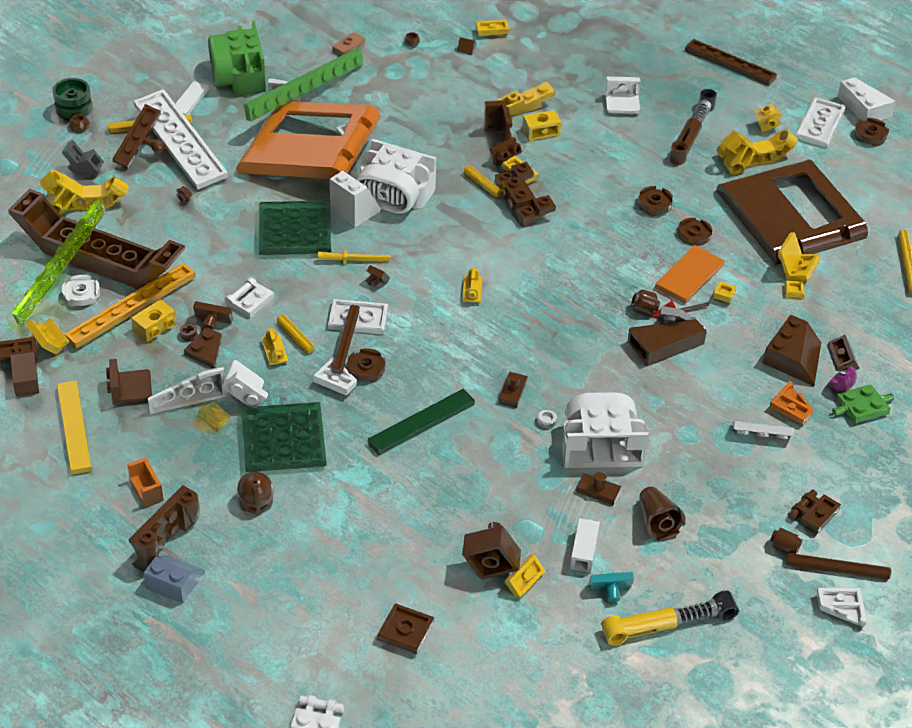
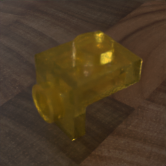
M212 401L208 406L204 404L197 412L199 416L195 421L199 422L203 419L217 432L231 416Z

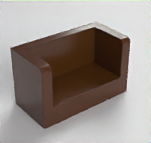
M34 352L10 355L15 395L22 396L39 393L37 364Z

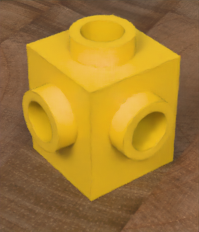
M773 103L754 110L762 132L781 125L779 119L782 117L779 108H775Z

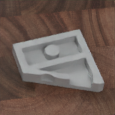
M662 306L660 320L663 323L696 319V317H690L689 313L681 309Z

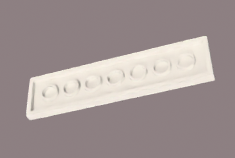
M164 89L134 100V106L139 113L145 104L161 111V115L152 130L159 140L164 142L165 148L197 190L228 177L226 169Z

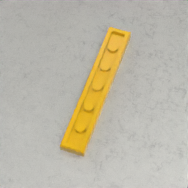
M77 380L57 383L71 475L91 472Z

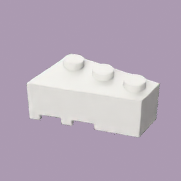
M855 77L843 80L840 83L837 97L859 120L867 121L868 118L884 120L892 117L896 104L895 100Z

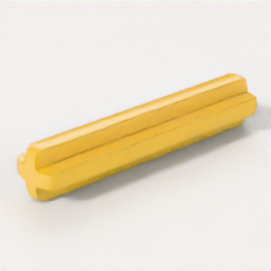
M471 165L463 168L464 174L493 197L498 198L501 196L500 188Z
M282 314L277 317V323L307 354L314 352L315 345L286 315Z

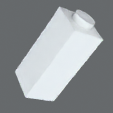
M579 518L570 570L591 574L600 522Z

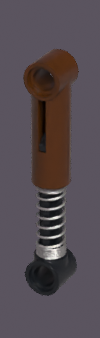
M703 89L701 91L700 99L693 115L685 123L677 140L672 143L670 161L673 164L682 165L686 162L687 155L702 129L704 119L708 112L713 111L715 108L717 93L714 90Z

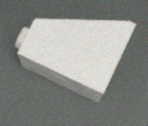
M344 171L330 178L331 212L356 228L380 212V207L368 187Z

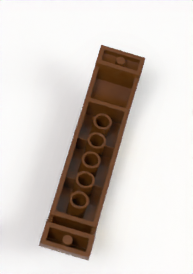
M28 189L8 209L11 217L44 254L137 289L166 272L185 250V245L172 240H168L163 247L153 250L66 218L45 198V194L32 189Z

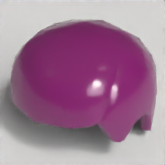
M852 366L845 368L846 374L837 373L827 385L838 393L851 389L857 379V372Z

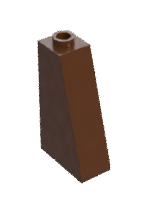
M697 319L629 328L627 342L648 366L703 345L707 331Z

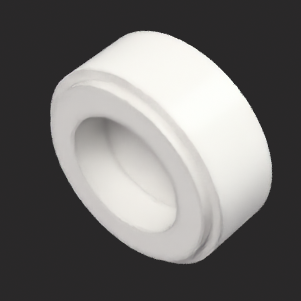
M543 410L538 414L537 423L541 428L551 429L556 426L557 415L551 410Z

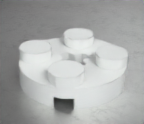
M88 275L71 277L67 284L65 282L62 285V294L64 300L67 301V305L71 307L94 305L100 295L99 282L92 280L91 276Z

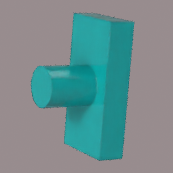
M633 572L591 575L588 582L589 591L606 590L608 602L620 601L619 589L631 588L634 582Z

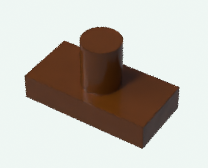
M198 301L194 303L195 316L205 319L203 323L204 329L208 327L213 330L216 321L232 324L234 317L231 308Z
M509 372L499 397V404L518 408L528 376Z
M597 472L594 476L584 473L576 487V492L614 506L622 486L606 481L607 477L603 472Z

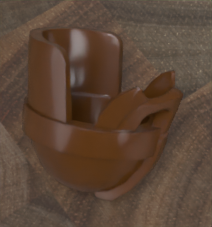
M261 472L245 474L237 485V497L240 500L242 510L260 514L272 507L274 487L271 479Z

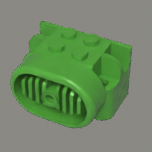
M255 20L252 21V29L242 30L241 25H239L237 30L226 31L225 34L210 35L208 37L210 64L216 86L231 85L233 92L236 94L266 91L264 56Z

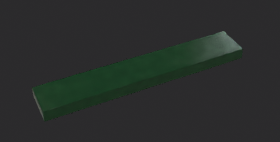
M463 388L369 437L368 444L378 455H381L475 405V399Z

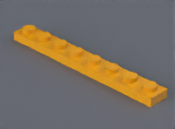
M182 263L64 333V335L69 340V343L77 349L196 277L195 271L185 263Z

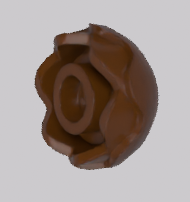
M76 114L70 118L68 125L72 131L81 133L84 130H88L90 121L86 116Z

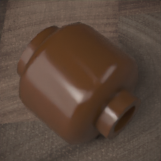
M641 289L634 293L631 306L634 307L635 312L650 316L654 311H658L660 301L656 293Z

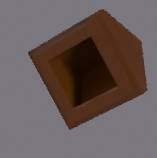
M460 37L457 51L473 54L477 43L475 40Z

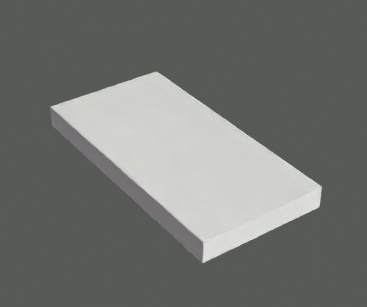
M814 97L795 136L800 141L827 148L845 112L846 106Z

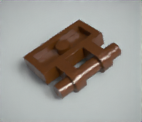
M812 489L801 497L799 503L794 504L789 517L794 520L797 516H802L800 523L819 533L840 510L841 504L825 494L820 498L816 497L818 494Z

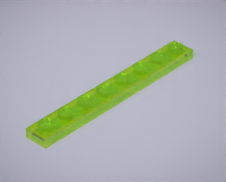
M95 200L88 207L86 214L77 222L72 233L68 234L66 241L57 249L56 254L46 264L43 272L36 277L34 284L25 292L20 303L14 307L12 315L18 324L24 325L105 215L106 211L101 201Z

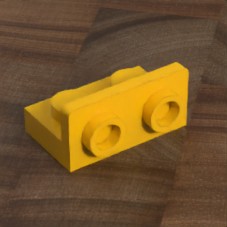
M51 318L44 324L40 321L37 323L31 319L25 324L41 347L56 355L69 342Z

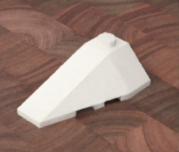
M224 367L201 371L149 397L150 414L227 397L226 390L222 388L225 381Z

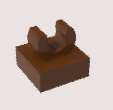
M369 265L367 272L370 276H368L366 282L371 285L372 281L376 280L374 286L377 289L381 287L382 282L387 284L390 277L384 271Z

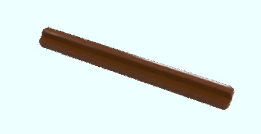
M351 305L333 364L332 371L335 374L343 373L360 312L358 305Z
M788 553L786 557V564L790 566L887 580L890 579L892 573L891 568L795 553Z

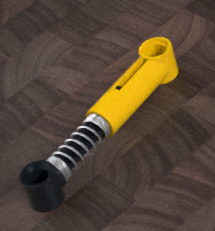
M724 590L716 593L712 600L705 603L701 602L700 605L695 603L694 606L691 604L689 607H679L678 610L667 607L623 618L618 615H611L601 622V628L608 644L617 646L624 643L628 638L676 628L683 621L687 623V620L692 622L693 619L698 621V618L704 619L705 616L707 618L709 616H716L726 621L736 617L740 611L732 593Z

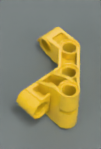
M783 129L769 140L752 143L741 133L732 130L722 140L716 152L731 175H738L747 167L779 161L797 145L798 139L790 131Z
M50 170L40 179L41 187L47 191V200L60 214L68 210L110 208L127 193L129 188L127 183L116 176L111 177L102 185L82 186L57 170Z

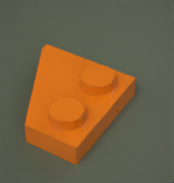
M789 381L772 399L769 407L803 425L812 416L814 409L805 401V397L801 392L797 393L793 388L794 384Z

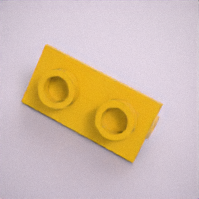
M471 268L468 271V275H464L462 302L481 303L483 276H479L477 268Z
M268 328L265 333L266 337L261 339L269 365L288 362L280 334L277 335L275 329Z

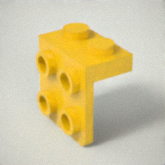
M790 232L778 251V258L781 260L783 272L788 281H808L821 260L819 254H802L794 232Z

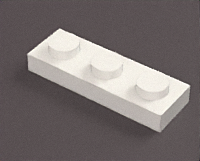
M733 420V429L737 430L738 434L749 435V431L757 432V436L768 437L769 433L777 434L776 438L788 439V436H794L793 427Z

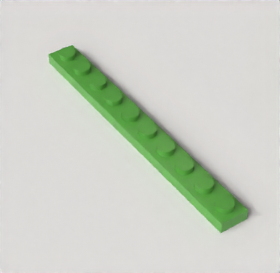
M356 48L245 103L246 120L253 121L363 65L362 49Z

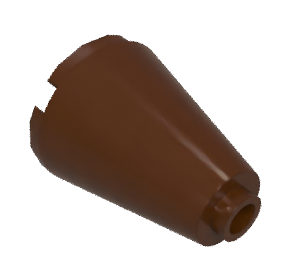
M646 487L641 491L639 499L645 528L649 536L657 538L659 541L669 540L680 533L679 529L683 525L684 527L686 523V516L682 509L656 487Z

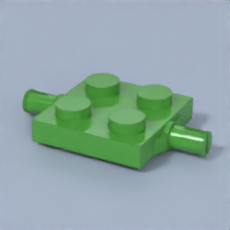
M871 384L837 393L836 399L841 406L833 408L832 413L834 416L846 414L855 423L888 415L891 408L886 402L893 401L894 395L892 393L880 395Z

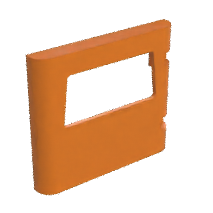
M288 102L272 111L237 164V173L330 179L341 171L348 174L380 120V113L375 107L370 105ZM286 115L350 118L342 136L272 133Z

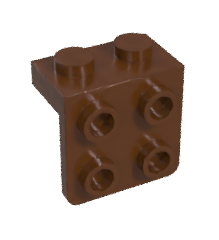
M505 100L485 101L483 122L484 132L501 131L503 141L512 137L510 128H512V118H509L510 110L509 107H506Z
M109 359V367L106 368V377L110 379V382H107V392L112 394L113 404L144 401L152 396L150 370L119 372L117 359Z

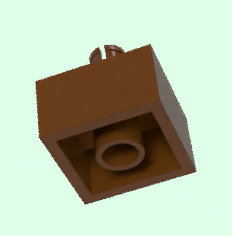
M490 522L488 529L464 535L462 555L481 579L519 570L521 549L500 523L493 522L492 526Z

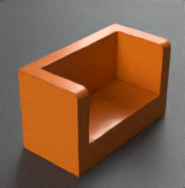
M145 457L127 464L129 480L144 508L164 501L162 485L147 458Z

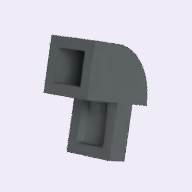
M73 140L69 141L61 152L70 162L67 168L78 175L90 176L98 173L104 163L94 149L83 153Z

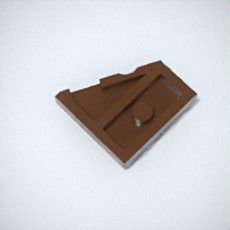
M206 327L184 349V355L213 369L216 368V360L220 351L219 347L222 343V334Z

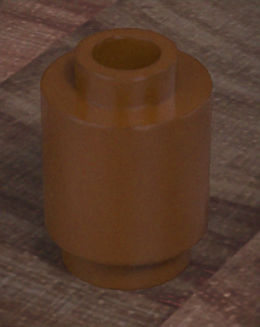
M780 527L779 530H774L770 541L773 542L772 546L779 550L797 554L803 539L799 538V535Z

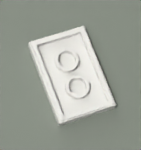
M333 299L328 330L343 331L350 306L358 305L360 312L354 332L384 335L388 304Z

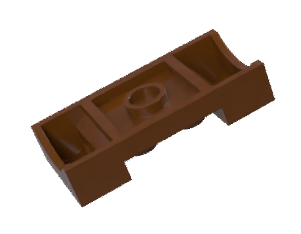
M182 485L128 539L137 554L136 561L132 563L134 567L145 572L153 559L159 557L158 550L164 547L166 541L171 536H174L179 528L186 532L199 519L200 503L198 494L195 491Z

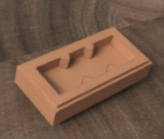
M352 32L333 45L332 51L342 56L363 45L365 37Z

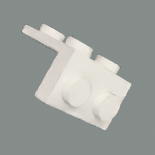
M607 77L605 95L608 113H640V77Z
M237 360L231 362L222 386L224 390L251 409L257 407L268 396V393L262 389L264 380Z

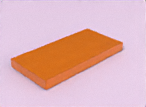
M694 245L656 282L655 288L686 304L724 266L725 260Z

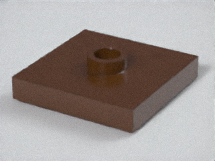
M395 603L377 634V640L417 654L434 623V617Z

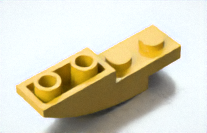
M546 81L521 94L516 90L495 101L505 100L506 107H509L510 116H515L541 108V102L555 96V90Z

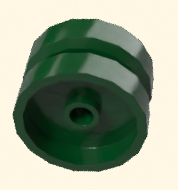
M66 78L54 85L52 91L55 100L54 105L55 111L59 116L70 119L76 114L86 116L92 110V99L90 97V86L86 81L79 78Z

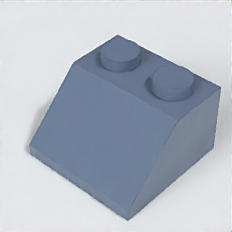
M169 555L155 557L144 572L146 588L184 603L204 575L205 570Z

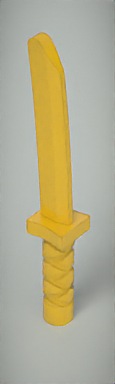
M344 250V254L318 252V259L343 260L345 265L347 261L385 262L391 259L390 255L348 254L347 250Z

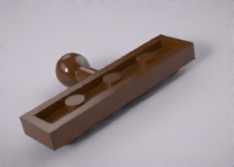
M147 104L144 105L112 158L114 163L129 169L143 143L150 146L155 153L164 151L165 144L162 140L147 138L161 115L160 110Z

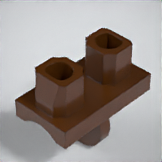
M511 137L502 143H496L494 147L490 148L493 164L498 165L522 153L521 145L517 143L516 137Z

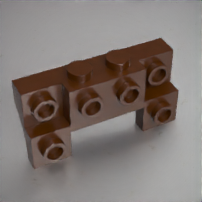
M528 162L511 165V171L496 174L494 181L496 186L500 188L501 197L506 200L508 208L513 211L522 227L533 225L542 216L556 210V205L549 195L535 198L526 184L525 180L534 177V172Z

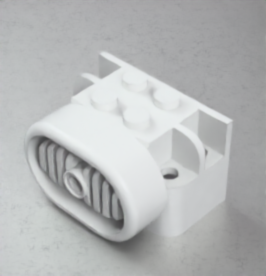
M372 139L371 150L365 153L361 173L356 180L368 187L381 210L403 214L408 212L411 207L416 209L424 207L435 191L436 157Z
M617 392L583 393L575 396L567 403L565 408L566 421L564 422L562 438L564 468L644 467L649 434L645 432V422L637 418L636 405L631 397Z

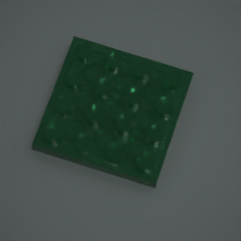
M330 200L259 202V255L331 253Z
M320 402L242 407L246 472L327 466Z

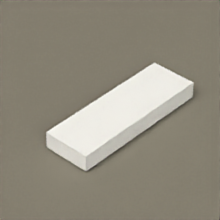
M193 81L176 102V106L183 115H189L209 90L208 85Z

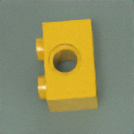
M555 110L523 115L522 129L528 141L560 136L562 122Z
M160 299L131 317L132 329L143 340L149 342L176 325L175 310Z

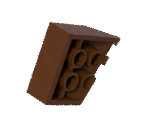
M790 314L767 345L763 364L815 386L822 342L807 321Z

